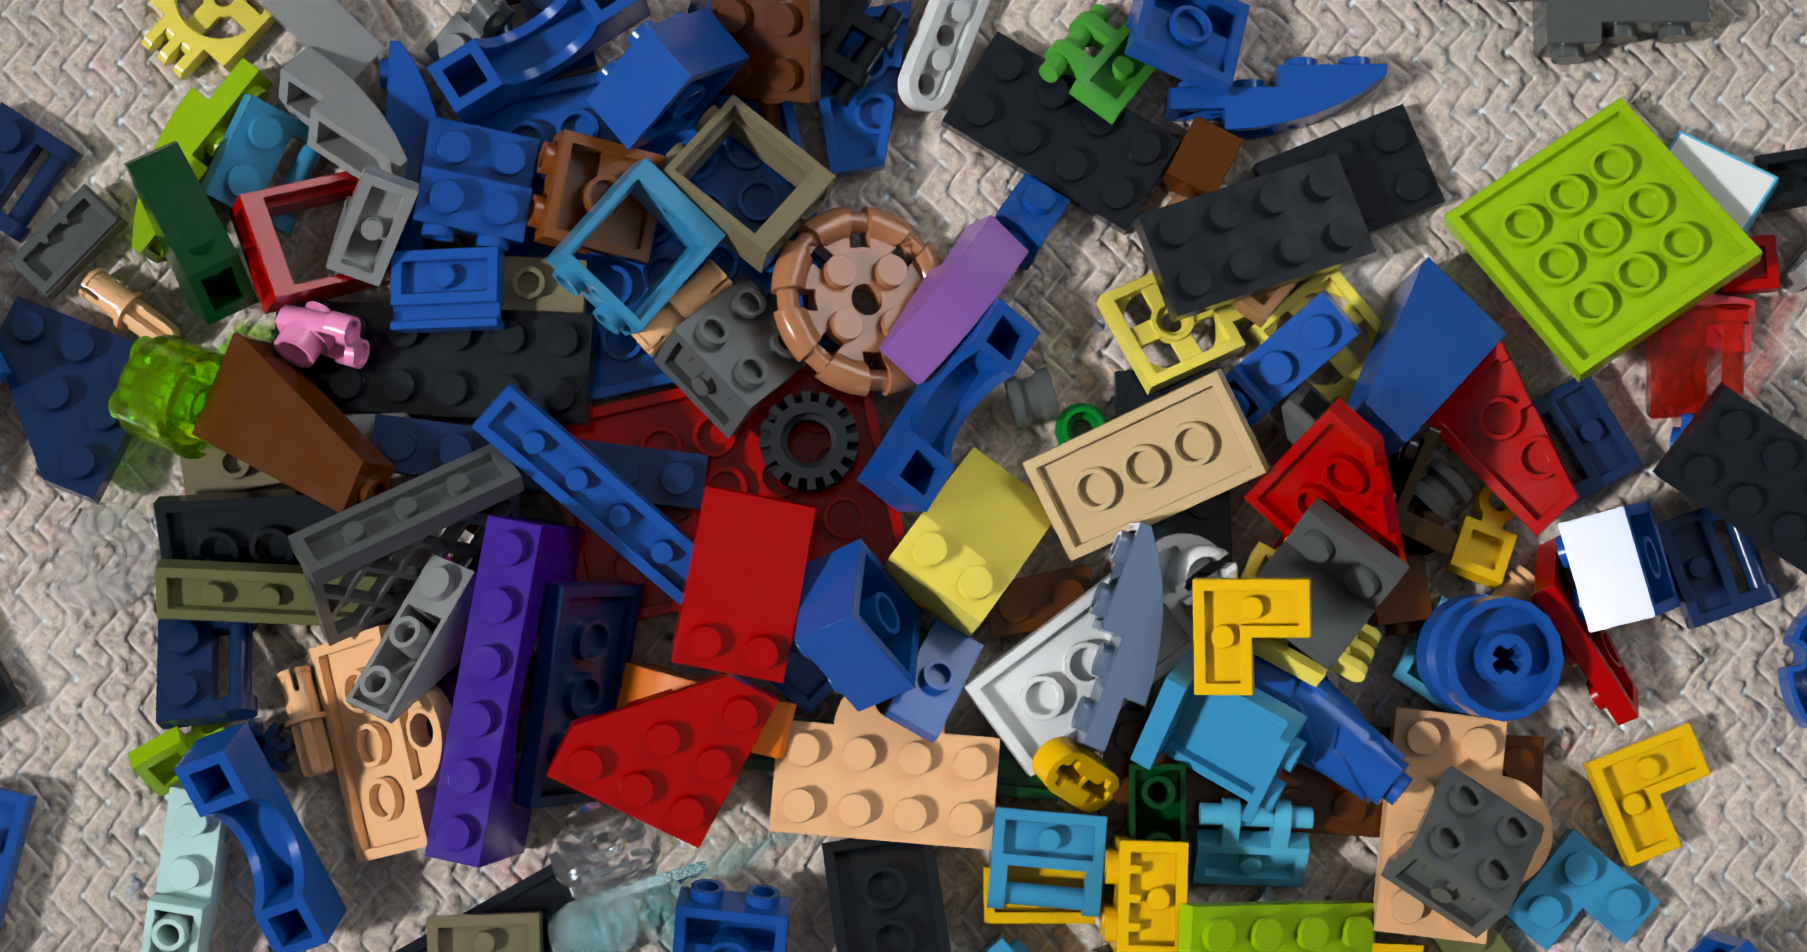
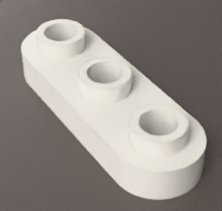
M990 0L928 1L898 77L899 96L908 108L914 111L934 112L948 104ZM939 28L942 31V41L940 44L937 41ZM920 77L923 81V88L921 92L919 91L918 87Z

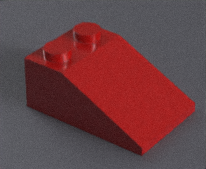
M705 484L672 642L671 662L783 683L796 625L816 510L815 506Z

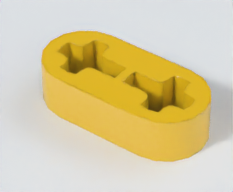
M1065 736L1055 737L1044 743L1034 755L1032 761L1033 772L1053 794L1082 811L1093 812L1105 807L1112 801V794L1119 788V778L1099 756L1071 738ZM1062 764L1067 765L1064 769L1060 768Z

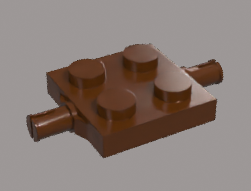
M712 0L713 15L750 57L719 94L744 96L753 102H757L759 115L781 132L780 103L784 101L813 103L821 99L820 0Z

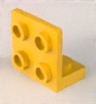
M1112 834V846H1105L1103 869L1105 884H1111L1110 902H1101L1099 926L1100 935L1103 936L1104 941H1109V945L1114 952H1178L1180 903H1187L1189 843L1187 841L1129 839L1124 834Z

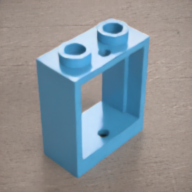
M645 157L627 168L545 260L555 269L552 275L559 285L572 295L578 296L581 293L596 307L593 314L605 328L615 334L622 332L627 336L641 332L726 234ZM629 193L686 247L631 310L573 256Z

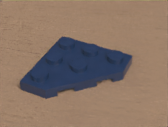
M17 296L0 328V351L11 371L6 381L40 474L49 486L99 505L171 360L167 354Z

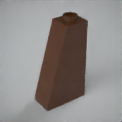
M233 333L192 435L337 512L344 511L389 490V482L396 467L302 370L281 357L275 350L274 343L265 339Z

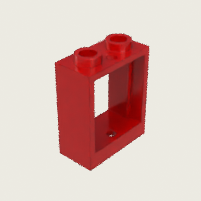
M347 171L239 194L229 214L264 314L280 311L286 304L302 306L306 305L309 301L318 302L378 287L344 274H337L294 285L271 217L345 201L347 196L353 195L359 181L358 178ZM397 244L394 251H400L401 246ZM391 260L380 286L388 285L391 281Z

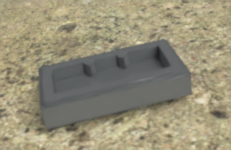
M84 183L8 262L46 298L53 301L129 223L91 187Z

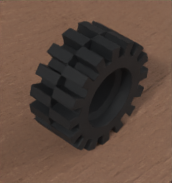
M811 390L801 391L802 394L795 396L791 393L783 397L784 401L779 405L774 404L769 410L770 414L767 419H763L760 428L761 438H759L762 458L769 472L783 486L807 494L811 491H818V493L827 491V488L833 485L837 486L843 482V478L848 473H851L855 466L860 448L856 422L852 414L850 415L847 411L846 406L839 400L835 401L829 394L823 392L814 394ZM803 422H817L823 425L831 435L832 442L828 454L816 463L800 462L789 451L788 439L790 433L797 425Z

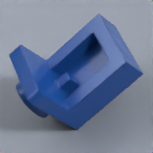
M1028 173L1023 175L995 216L1029 250L1019 265L1024 270H1029L1034 263L1042 245L1063 217L1071 202V199Z

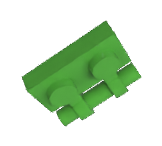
M1095 4L1088 12H1081L1071 22L1069 34L1065 39L1056 40L1046 51V61L1040 66L1039 74L1045 81L1050 83L1056 82L1061 75L1071 74L1076 78V81L1069 94L1113 125L1158 69L1124 54L1131 30L1126 27L1127 20L1117 31L1106 23L1110 18L1108 9L1101 4ZM1094 46L1100 52L1093 58L1083 49Z

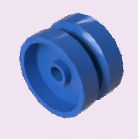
M1480 593L1455 596L1435 608L1420 629L1415 652L1419 677L1434 699L1449 710L1502 722L1526 718L1544 706L1559 685L1564 663L1560 635L1547 614L1529 601Z

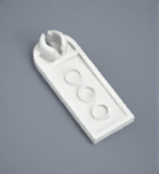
M1187 533L1171 534L1155 540L1163 582V624L1161 646L1153 683L1173 669L1187 650L1194 652L1193 587L1187 591L1185 588L1186 580L1210 561H1219L1228 554L1226 550L1217 547L1209 540L1198 535ZM1225 562L1205 578H1238V567L1235 562ZM1112 573L969 680L963 687L1027 775L1031 777L1035 775L1032 770L1034 755L1044 743L1060 736L1074 740L1077 729L1071 727L1075 709L1082 696L1090 697L1097 676L1091 674L1094 657L1102 643L1109 645L1112 637L1108 633L1092 628L1096 616L1089 613L1090 605L1098 585L1101 582L1108 584ZM1123 700L1121 708L1130 701Z

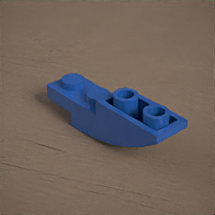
M390 41L389 58H382L380 63V85L382 90H387L386 110L380 111L395 133L407 158L405 178L418 182L429 119L431 115L441 118L443 116L425 76L401 41ZM411 209L397 243L401 246L400 251L433 249V240L421 236L422 228L409 226L412 215Z
M1363 56L1342 58L1338 60V64H1317V59L1312 57L1290 58L1285 60L1284 65L1277 66L1270 78V86H1264V81L1259 79L1233 81L1232 86L1223 97L1186 81H1181L1178 83V87L1169 89L1164 101L1165 122H1193L1195 116H1198L1206 121H1218V127L1243 140L1280 135L1327 119L1355 104L1379 86L1387 75V64H1371V59Z
M1325 289L1225 375L1250 427L1361 332L1360 328Z

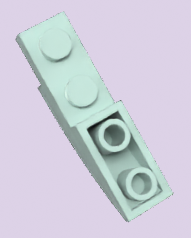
M176 781L169 789L156 893L148 899L141 952H209L215 929L231 838L225 837L227 825L218 818L211 816L200 818L180 781Z

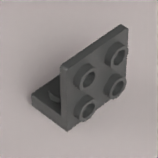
M747 276L741 277L731 287L725 289L676 326L653 360L728 439L744 427L763 400L808 365L803 359L798 362L790 353L782 340L773 313L778 310V307Z
M1317 497L1284 543L1255 578L1311 577L1312 636L1311 638L1286 639L1321 666L1331 669L1410 566Z
M1450 766L1443 772L1414 836L1388 858L1381 876L1477 938L1510 912L1543 834L1544 827L1541 823L1463 772Z

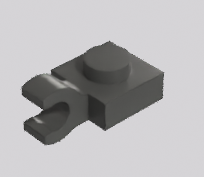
M478 0L472 7L470 14L457 11L425 51L436 62L473 38H492L512 19L515 11L505 0H495L494 2L492 0Z

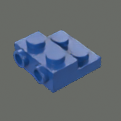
M1133 0L1126 27L1131 30L1124 54L1223 97L1233 83L1250 5L1239 0Z
M431 115L417 182L419 183V193L413 205L409 226L422 228L421 236L436 241L454 242V237L457 235L476 239V247L498 246L505 251L504 253L509 252V247L518 248L524 240L533 191L531 185L540 139Z
M698 879L692 882L691 887L681 886L675 911L672 952H786L791 897L780 896V891L776 887L766 884L752 885L747 888L746 893L725 891L724 885L714 879Z

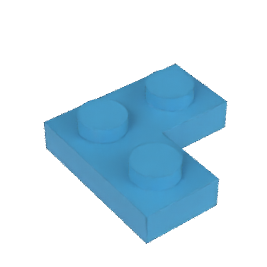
M1568 828L1550 850L1545 863L1539 871L1519 888L1510 912L1504 917L1542 949L1547 951L1581 910L1619 942L1627 944L1660 903V900L1575 829Z

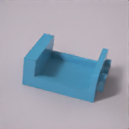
M1187 650L1166 677L1130 759L1148 770L1152 768L1162 753L1181 764H1186V767L1246 800L1248 804L1240 820L1251 825L1261 808L1271 813L1280 799L1287 783L1279 779V775L1282 769L1290 773L1292 772L1307 745V742L1298 737L1308 716L1256 687L1253 695H1194V653Z

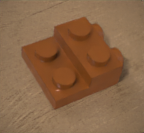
M567 129L556 134L553 143L545 141L537 164V172L546 175L542 196L533 195L526 224L528 227L535 228L533 242L557 247L631 164L647 157L663 173V170L660 169V164L665 156L637 148L627 150L623 144ZM629 193L579 248L577 253L587 254L592 252L640 265L649 263L657 219Z

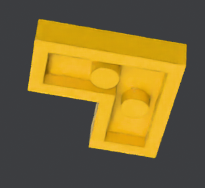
M1311 577L1194 578L1192 580L1194 695H1253L1255 693L1254 638H1311L1312 636Z
M1689 722L1679 723L1582 762L1624 866L1632 867L1682 847L1660 794L1711 774Z

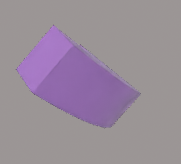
M992 215L967 225L944 262L929 270L878 349L917 385L923 383L991 306L1029 250Z

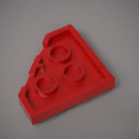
M1338 397L1244 496V499L1288 537L1304 513L1318 497L1407 564L1383 436Z
M721 672L705 677V681L674 691L671 688L628 702L627 706L596 715L594 713L572 721L551 760L546 776L699 848L778 702L777 696L734 674Z

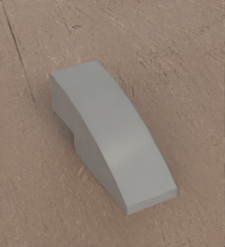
M255 0L305 48L308 46L312 47L339 67L352 80L385 48L337 0Z
M310 46L281 67L278 106L309 126L308 147L358 179L365 164L405 178L407 158L395 133L377 106L339 67Z

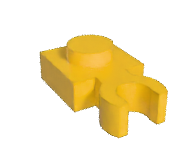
M1486 485L1477 493L1473 500V512L1477 519L1466 515L1459 522L1456 531L1458 536L1448 556L1444 570L1492 589H1497L1503 582L1517 538L1516 534L1503 530V526L1516 514L1506 504L1503 511L1493 509L1489 503V496L1492 490Z

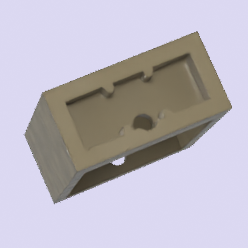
M733 94L721 108L713 105L703 114L695 127L697 134L686 146L681 142L673 146L662 160L660 169L663 170V174L726 234L721 242L762 273L780 253L785 242L791 241L798 233V227L810 219L829 198L836 176ZM730 135L796 187L756 233L752 232L689 181Z

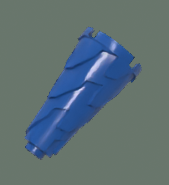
M1289 641L1287 645L1288 647L1307 656L1302 650H1300L1297 646H1295L1293 643ZM1254 654V687L1308 716L1298 737L1307 742L1298 763L1327 776L1367 804L1372 801L1378 805L1382 800H1386L1393 805L1413 780L1412 777L1405 773L1410 765L1403 760L1406 755L1373 727L1354 703L1334 686L1326 675L1318 686L1314 687Z

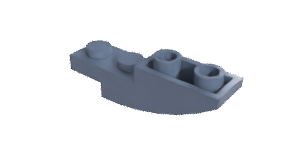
M1142 522L1130 523L1127 531L1120 529L1117 533L1109 554V561L1115 563L1108 584L1101 582L1098 585L1089 610L1090 614L1096 616L1092 628L1108 633L1112 637L1109 645L1102 643L1097 650L1091 667V674L1097 676L1090 697L1082 696L1079 700L1072 718L1071 727L1077 729L1074 741L1104 752L1123 700L1143 706L1146 705L1155 676L1161 646L1163 582L1159 553L1152 526Z

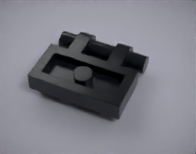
M820 0L821 80L827 71L840 79L831 92L830 98L843 107L847 108L857 92L863 93L872 79L869 74L882 52H889L898 38L895 32L905 16L890 5H887L878 20H875L864 13L872 0ZM852 31L863 36L865 40L852 61L838 53Z

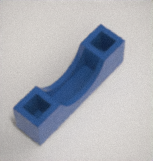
M555 0L544 11L525 24L496 37L486 39L473 38L427 68L461 121L475 125L651 16L646 0Z
M994 300L947 358L923 383L917 385L857 480L897 512H927L955 468V464L951 459V451L957 433L976 405L992 389L1014 375L1040 332L1003 300Z
M245 721L197 739L175 766L174 771L200 818L206 816L218 818L234 832L247 855L254 880L255 900L253 915L274 952H303L328 943L347 909L247 722Z

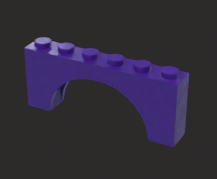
M491 515L487 517L425 856L479 868L524 853L532 809L514 803L518 782L516 736L522 691L531 654L542 626L548 582L575 580L584 528L531 518Z

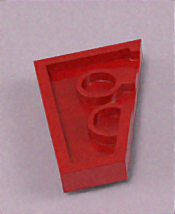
M1500 341L1432 414L1426 423L1429 426L1440 429L1439 437L1536 536H1539L1569 509L1580 496L1505 343Z
M1555 537L1539 545L1537 548L1534 592L1530 595L1532 604L1549 616L1559 632L1562 651L1568 663L1572 667L1580 665L1589 679L1586 681V685L1594 704L1601 711L1608 709L1617 725H1622L1639 717L1638 689L1608 632L1603 629L1589 633L1586 621L1581 622L1575 613L1571 594L1572 590L1577 588L1575 583L1570 585L1561 568L1562 562L1557 552Z

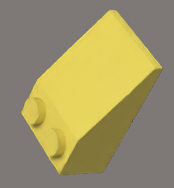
M973 447L943 485L927 512H923L890 555L884 567L909 596L951 627L970 637L1001 597L1052 523L1034 490Z

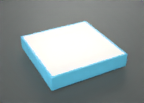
M1681 130L1668 148L1747 234L1778 186L1779 177Z

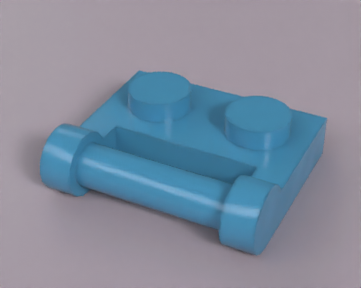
M244 94L202 181L201 186L205 194L232 209L239 194L266 189L291 137L303 144L283 185L311 179L321 154L307 146L309 126L253 95ZM294 212L271 217L275 230L290 236L296 220L292 218Z
M995 806L987 908L1004 909V904L1081 910L1082 916L1099 917L1107 816ZM1008 865L1085 872L1083 888L1007 881Z

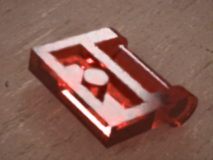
M1737 303L1695 305L1646 338V415L1650 419L1682 417V413L1696 415L1710 395H1706L1707 325H1722L1721 382L1746 399H1750L1749 396L1744 395L1745 325L1751 323L1750 305Z

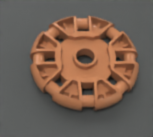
M843 206L813 216L798 227L799 235L794 241L788 240L785 242L778 255L772 275L771 293L776 295L778 310L773 315L778 331L788 350L798 362L803 359L817 372L815 375L816 379L836 390L852 395L867 396L869 391H880L883 396L903 392L917 385L878 348L929 270L944 262L930 241L924 244L911 231L914 228L912 224L890 212L868 206L863 207L861 212H850L847 206ZM851 233H860L862 247L850 248L849 237ZM896 247L910 259L907 265L902 258L891 254ZM813 251L826 262L820 269L811 262ZM853 290L864 291L871 297L874 304L872 315H864L855 309L851 299ZM799 295H808L809 310L800 307ZM824 333L840 346L832 355L818 344ZM875 357L876 369H869L868 365L864 362V358Z

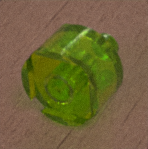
M160 335L154 338L149 336L140 337L132 345L130 359L122 371L117 389L109 399L108 409L110 415L118 419L123 429L137 439L187 459H199L207 455L200 451L211 444L192 435V432L225 354L175 335Z

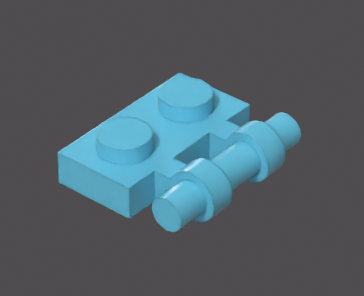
M1222 797L1221 803H1199V825H1219V829L1196 830L1191 864L1193 883L1257 886L1267 884L1268 886L1303 887L1310 852L1308 833L1291 832V828H1313L1314 812L1312 806L1291 805L1290 800L1279 799L1271 813L1261 808L1251 825L1240 820L1247 804H1241L1240 798ZM1240 827H1269V831L1240 830Z

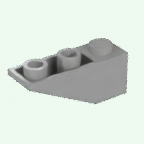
M432 554L345 701L392 724L460 663L477 573Z

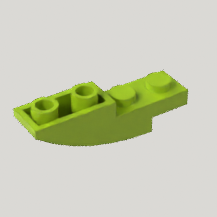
M242 57L209 100L191 87L173 112L154 150L177 141L199 183L202 184L209 169L207 166L213 160L243 95H253L267 102L269 97L268 90L273 83L259 69ZM138 196L133 221L132 248L157 264L166 255ZM208 197L211 205H213L215 200Z

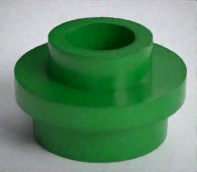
M1077 403L1068 406L1060 413V419L1055 424V438L1058 445L1074 438L1071 432L1074 423L1079 421L1086 422L1093 429L1108 422L1106 416L1099 408L1091 404Z

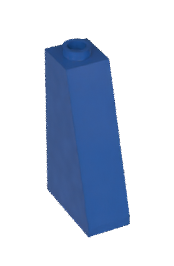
M1428 257L1394 290L1347 405L1383 436L1388 459L1410 440L1507 333Z

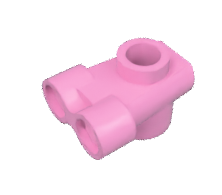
M315 301L307 302L304 308L286 304L280 309L275 321L280 333L274 341V348L286 361L298 367L310 368L319 355L322 354L335 359L336 363L356 369L362 368L367 362L370 345L367 340L360 338L361 322L358 317L331 311L325 305Z

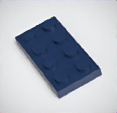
M630 581L548 582L515 804L528 809L599 802L546 776L547 768L573 720L595 713L599 715L617 709L626 663H631L643 585Z

